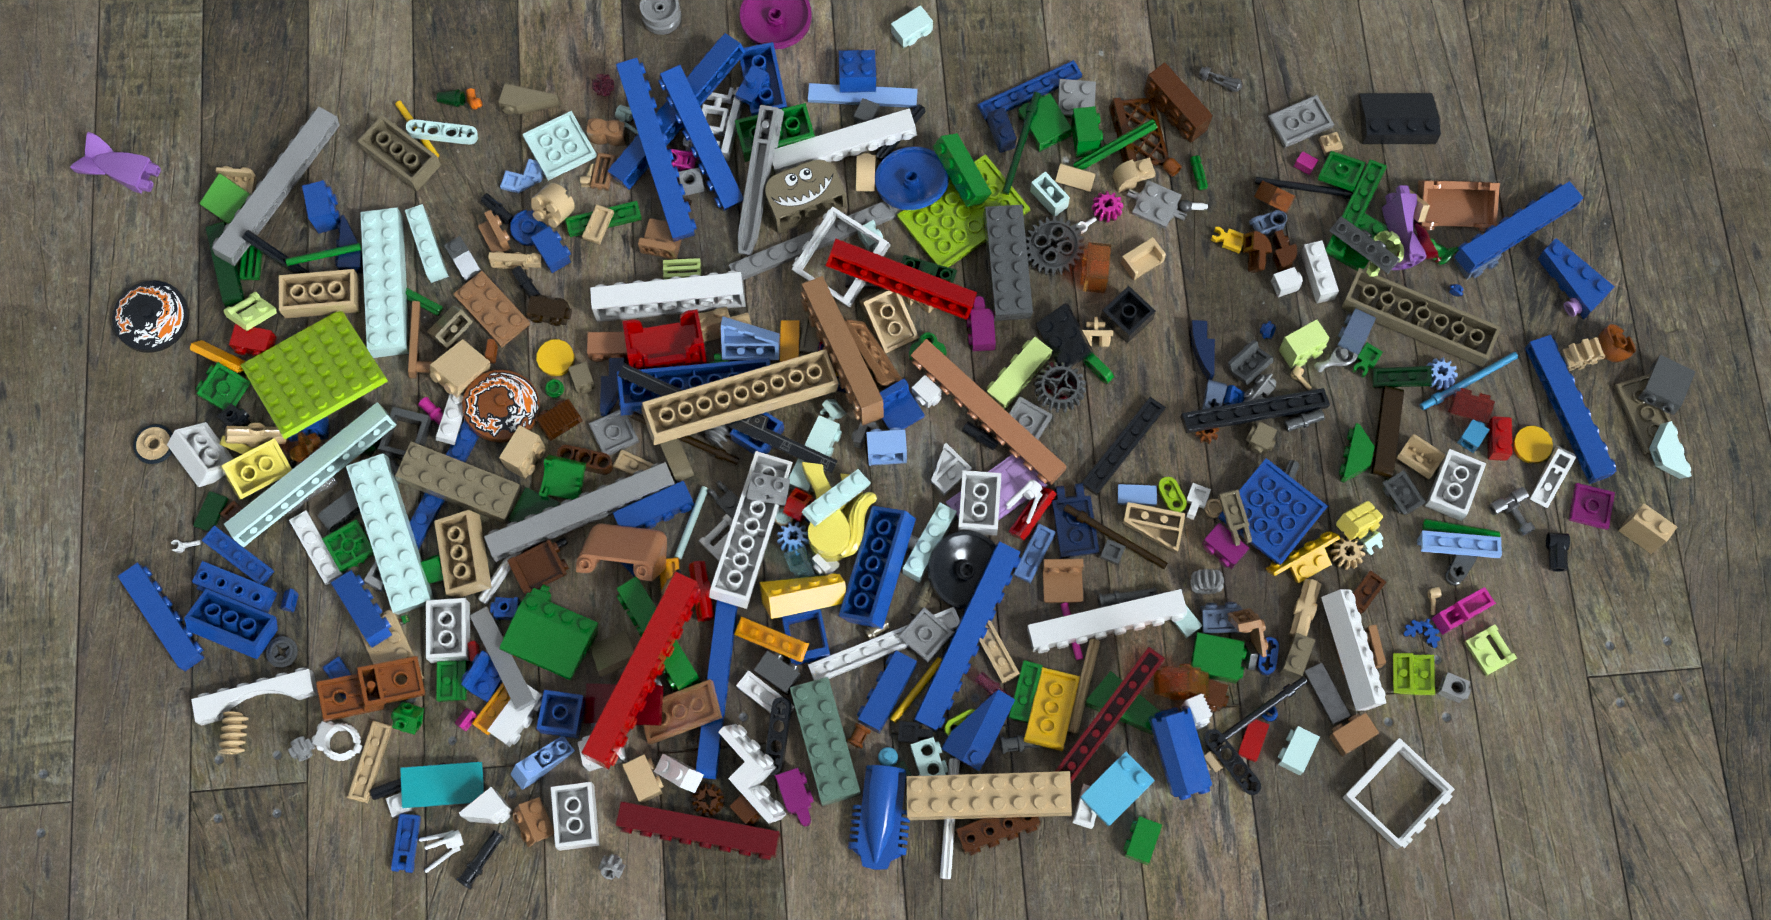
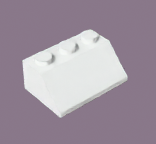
M206 422L175 430L167 443V446L198 487L215 483L225 474L220 466L234 459L228 450L219 444V438Z

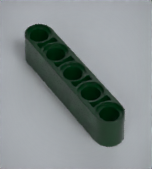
M225 221L206 226V232L224 306L227 308L245 300L237 263L233 266L215 256L212 249L213 242L222 235L227 225Z

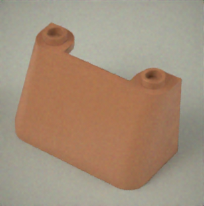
M1418 180V196L1430 205L1425 222H1419V225L1423 226L1426 230H1434V226L1478 227L1479 231H1486L1492 225L1496 227L1500 183Z
M597 524L590 530L578 556L576 572L590 573L596 568V564L600 560L634 564V574L638 579L653 581L666 569L667 537L659 530Z

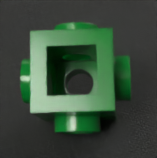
M401 702L392 711V728L415 735L423 724L424 708L411 703Z

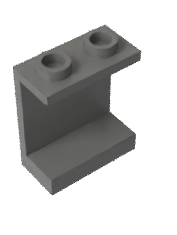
M1659 355L1650 368L1652 373L1645 389L1638 398L1647 404L1662 409L1666 413L1674 415L1682 406L1696 371Z

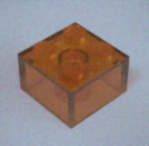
M1089 242L1088 248L1084 249L1081 264L1082 273L1080 276V284L1083 285V291L1106 292L1109 278L1111 244Z
M1180 664L1178 668L1162 666L1161 670H1156L1154 673V694L1174 701L1190 699L1199 694H1204L1203 697H1209V673L1201 671V668L1191 667V664Z

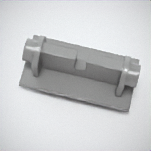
M1273 374L1260 375L1255 380L1256 384L1253 388L1245 392L1243 402L1265 399L1261 395L1262 393L1268 397L1277 383L1275 379L1271 378Z

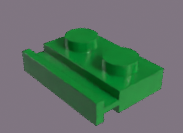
M466 660L437 661V702L467 701V690L461 685L463 682L461 679L467 671Z

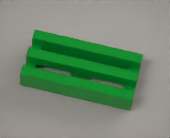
M252 245L248 247L241 258V280H260L263 252ZM250 250V252H249V262H248V272H247V276H246L247 260H248V251ZM257 250L255 276H252L254 252Z

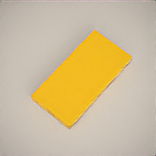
M1042 667L1024 742L1063 751L1080 676Z

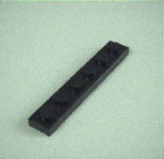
M1150 396L1083 480V486L1097 496L1161 416L1166 407Z

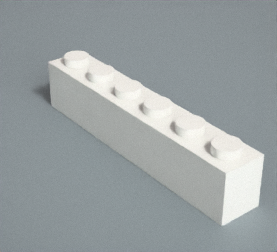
M1340 589L1321 597L1356 711H1366L1386 704L1385 691L1381 687L1379 672L1373 661V653L1367 642V634L1361 623V615L1357 610L1354 594L1351 590Z

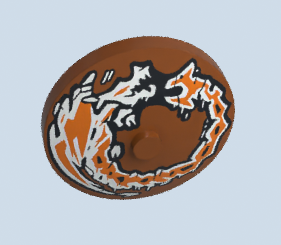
M494 370L478 376L470 383L463 396L462 408L464 419L475 434L492 442H509L519 425L528 430L533 428L537 421L536 418L539 416L540 402L535 387L524 376L513 371Z

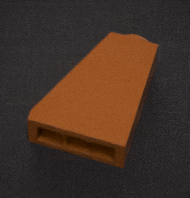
M1263 180L1254 196L1288 213L1296 196Z

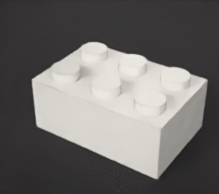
M1449 449L1440 464L1425 507L1462 521L1468 514L1486 463Z
M963 470L958 532L974 531L983 535H997L1001 473Z
M466 598L427 600L426 659L430 663H437V661H470L468 642H470V603Z
M586 782L551 787L555 848L561 851L600 846L594 784Z

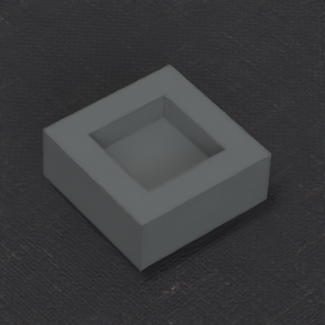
M1107 539L1100 559L1118 566L1126 546Z

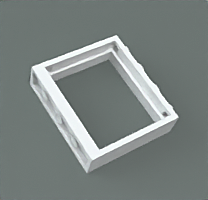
M832 206L823 215L824 220L821 225L815 227L812 239L804 244L801 256L795 258L792 270L808 281L815 279L803 271L836 218L841 219L878 243L873 251L875 254L884 256L890 244ZM856 278L844 297L830 287L828 288L834 298L851 307L866 281Z
M1399 738L1342 798L1391 845L1398 849L1402 846L1405 848L1412 842L1411 836L1415 832L1419 834L1425 828L1426 824L1424 822L1428 818L1433 819L1439 813L1437 808L1442 803L1446 805L1453 797L1451 793L1455 789ZM1397 752L1441 792L1399 838L1355 798Z

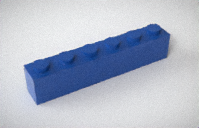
M137 562L118 575V578L177 666L186 672L205 658L202 654L204 649L198 641L194 642L192 639L194 634L187 631L186 626L184 627L181 623L183 620L182 616L178 611H173L171 608L173 603L168 596H163L161 585L157 581L152 580L150 577L153 575L151 570L146 565L143 567Z

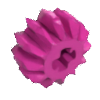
M1108 190L1105 191V195L1100 192L1098 198L1095 197L1093 199L1094 204L1091 207L1094 211V217L1100 216L1099 220L1106 219L1107 223L1110 222V218L1114 221L1117 220V216H1121V209H1123V203H1120L1121 197H1115V192L1109 195Z

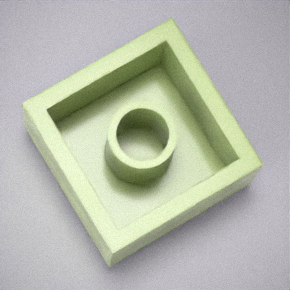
M1315 320L1286 336L1279 348V352L1290 368L1295 366L1301 367L1307 363L1309 358L1313 357L1315 359L1323 354V349L1327 347L1326 344L1329 336L1319 321Z

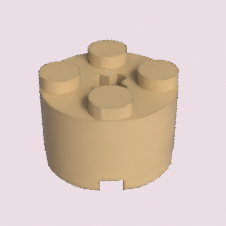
M550 183L531 199V206L534 211L533 217L537 221H542L556 228L574 211V201L571 196L568 197L565 192L567 190L556 183Z

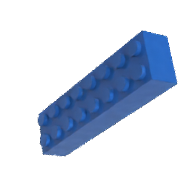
M770 359L641 369L640 371L677 388L686 390L769 366ZM620 371L617 372L616 381L621 416L632 415L634 411L643 414L642 402L662 397L619 377Z

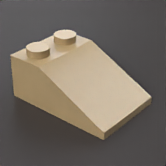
M883 289L859 300L865 316L885 353L919 338L900 294Z

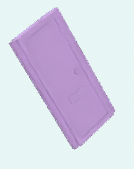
M1013 455L988 471L1001 473L998 521L1028 500L1023 496L1009 510L1006 508V503L1030 479L1037 481L1043 487L1047 486V484L1042 483L1037 478L1038 473L1034 470L1029 471L1023 465L1024 461L1020 457L1016 459ZM961 491L946 501L948 507L957 511L958 520Z

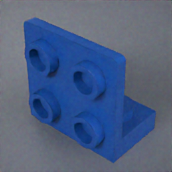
M905 378L879 392L883 399L884 418L882 420L889 431L891 428H901L903 430L925 417V414L910 393L909 385Z
M482 650L480 654L478 653L474 657L471 669L464 673L461 685L471 694L488 702L501 685L502 680L490 656Z

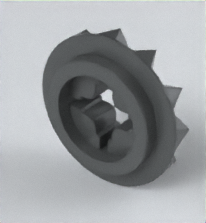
M282 636L275 638L269 643L266 656L273 666L285 668L288 665H292L293 661L297 659L299 650L295 641L289 637ZM278 647L284 650L287 649V651L285 652L287 658L283 657L282 655L278 657V655L280 654V649Z

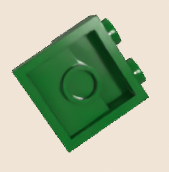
M217 362L215 366H210L206 372L208 375L205 382L201 380L195 390L198 391L196 396L224 410L231 403L236 407L251 382Z

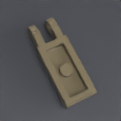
M1239 490L1220 493L1218 497L1234 545H1240V538L1237 530L1243 529L1246 543L1252 542L1249 530L1250 525Z

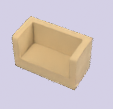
M1152 237L1122 256L1121 264L1131 278L1135 280L1164 262L1166 254Z

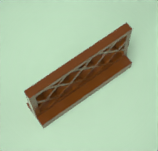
M1113 98L1109 105V111L1117 138L1133 130L1128 126L1130 120L1140 126L1148 118L1153 119L1157 125L1156 131L1150 132L1146 138H1139L1143 141L1140 147L1132 142L1120 149L1122 162L1124 163L1132 159L1136 162V155L1139 152L1146 158H1150L1153 166L1163 165L1164 161L1169 157L1153 99L1121 100V98ZM1149 103L1150 111L1146 112L1140 108V105ZM1129 105L1135 110L1132 114H1129L1124 110V106ZM1136 111L1145 116L1142 122L1133 116ZM1151 134L1158 138L1159 143L1157 145L1148 140ZM1145 143L1154 149L1151 154L1141 149ZM1155 151L1162 154L1163 159H1156L1152 156Z

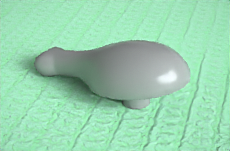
M1338 346L1334 349L1329 359L1317 362L1314 367L1317 372H1322L1330 366H1347L1352 364L1358 355Z

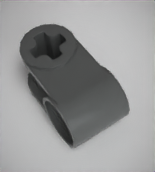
M1455 554L1445 574L1447 583L1453 586L1459 585L1473 567L1478 556Z

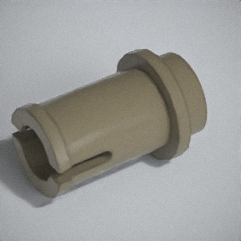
M885 620L883 629L866 626V629L863 631L866 637L871 640L889 629L890 626Z

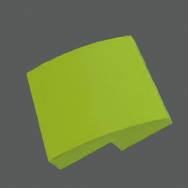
M1393 653L1394 693L1436 695L1435 656Z

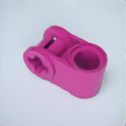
M671 149L675 159L671 163L673 167L677 166L678 172L695 168L698 157L694 158L691 151Z

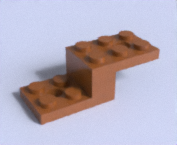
M417 656L358 667L357 673L354 675L316 682L323 722L384 710L386 703L425 696ZM398 675H403L406 677L407 682L405 684H398L395 678ZM342 693L346 696L344 702L339 703L335 701L334 696Z

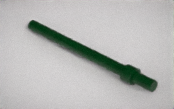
M1039 92L1033 93L1031 103L1028 104L1026 109L1027 115L1002 193L1005 195H1009L1033 117L1036 116L1038 111L1037 105L1041 95Z

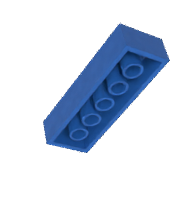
M872 506L839 616L849 623L883 629L916 520L907 511Z

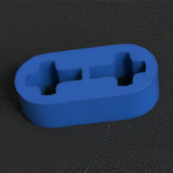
M1272 637L1266 638L1267 642H1270L1271 646L1274 647L1270 654H1267L1266 657L1258 655L1257 669L1262 675H1270L1276 669L1279 643ZM1266 658H1269L1268 664L1272 666L1268 670H1265V667L1262 666L1266 662Z

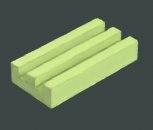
M700 258L663 260L664 280L672 277L701 276ZM697 270V272H690V273H668V271H679V272H680V271Z

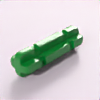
M1199 155L1192 156L1190 162L1191 166H1193L1192 170L1197 182V188L1199 191L1205 190L1208 187V183L1205 179L1206 176L1201 164V158Z

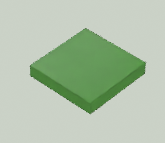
M219 173L199 204L226 223H231L237 210L244 206L247 197L252 194Z

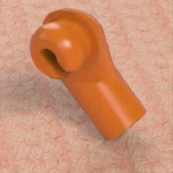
M467 89L466 97L469 106L473 110L482 107L481 99L476 98L475 89Z

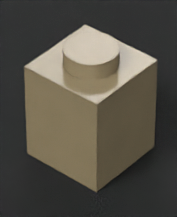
M586 361L568 367L578 394L589 393L593 388H596Z

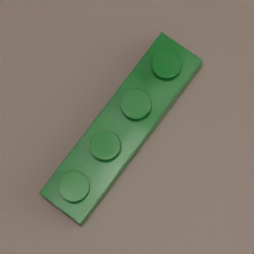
M637 201L608 208L614 211L608 228L642 220ZM593 211L565 219L570 237L584 233Z

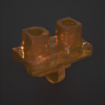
M303 431L297 434L299 445L291 449V459L301 462L319 449L317 445L321 444V441L315 432L307 436Z

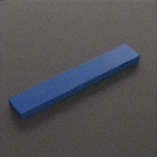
M1073 60L979 103L977 107L984 120L987 121L988 112L1000 108H1005V111L1008 112L1030 102L1034 92H1039L1040 96L1059 88L1060 79L1078 80L1082 78V73Z

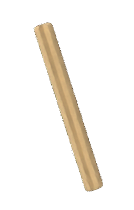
M1090 639L1068 727V732L1072 734H1077L1079 731L1100 641L1096 639Z

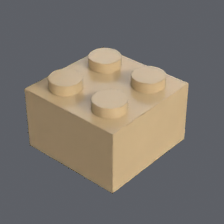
M519 425L499 458L507 470L526 479L528 475L533 473L537 460L543 457L545 446L539 435Z

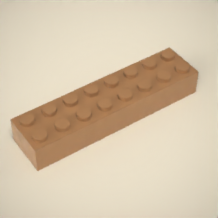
M823 276L802 283V292H800L803 300L801 301L804 312L808 311L810 325L812 327L815 326L817 330L815 332L819 342H823L825 346L823 350H827L834 372L839 376V385L841 389L845 388L847 392L845 394L847 402L854 407L853 414L856 420H860L863 426L884 418L883 399Z

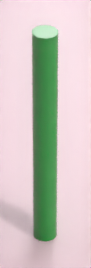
M360 243L287 258L286 264L287 266L360 251L362 248Z

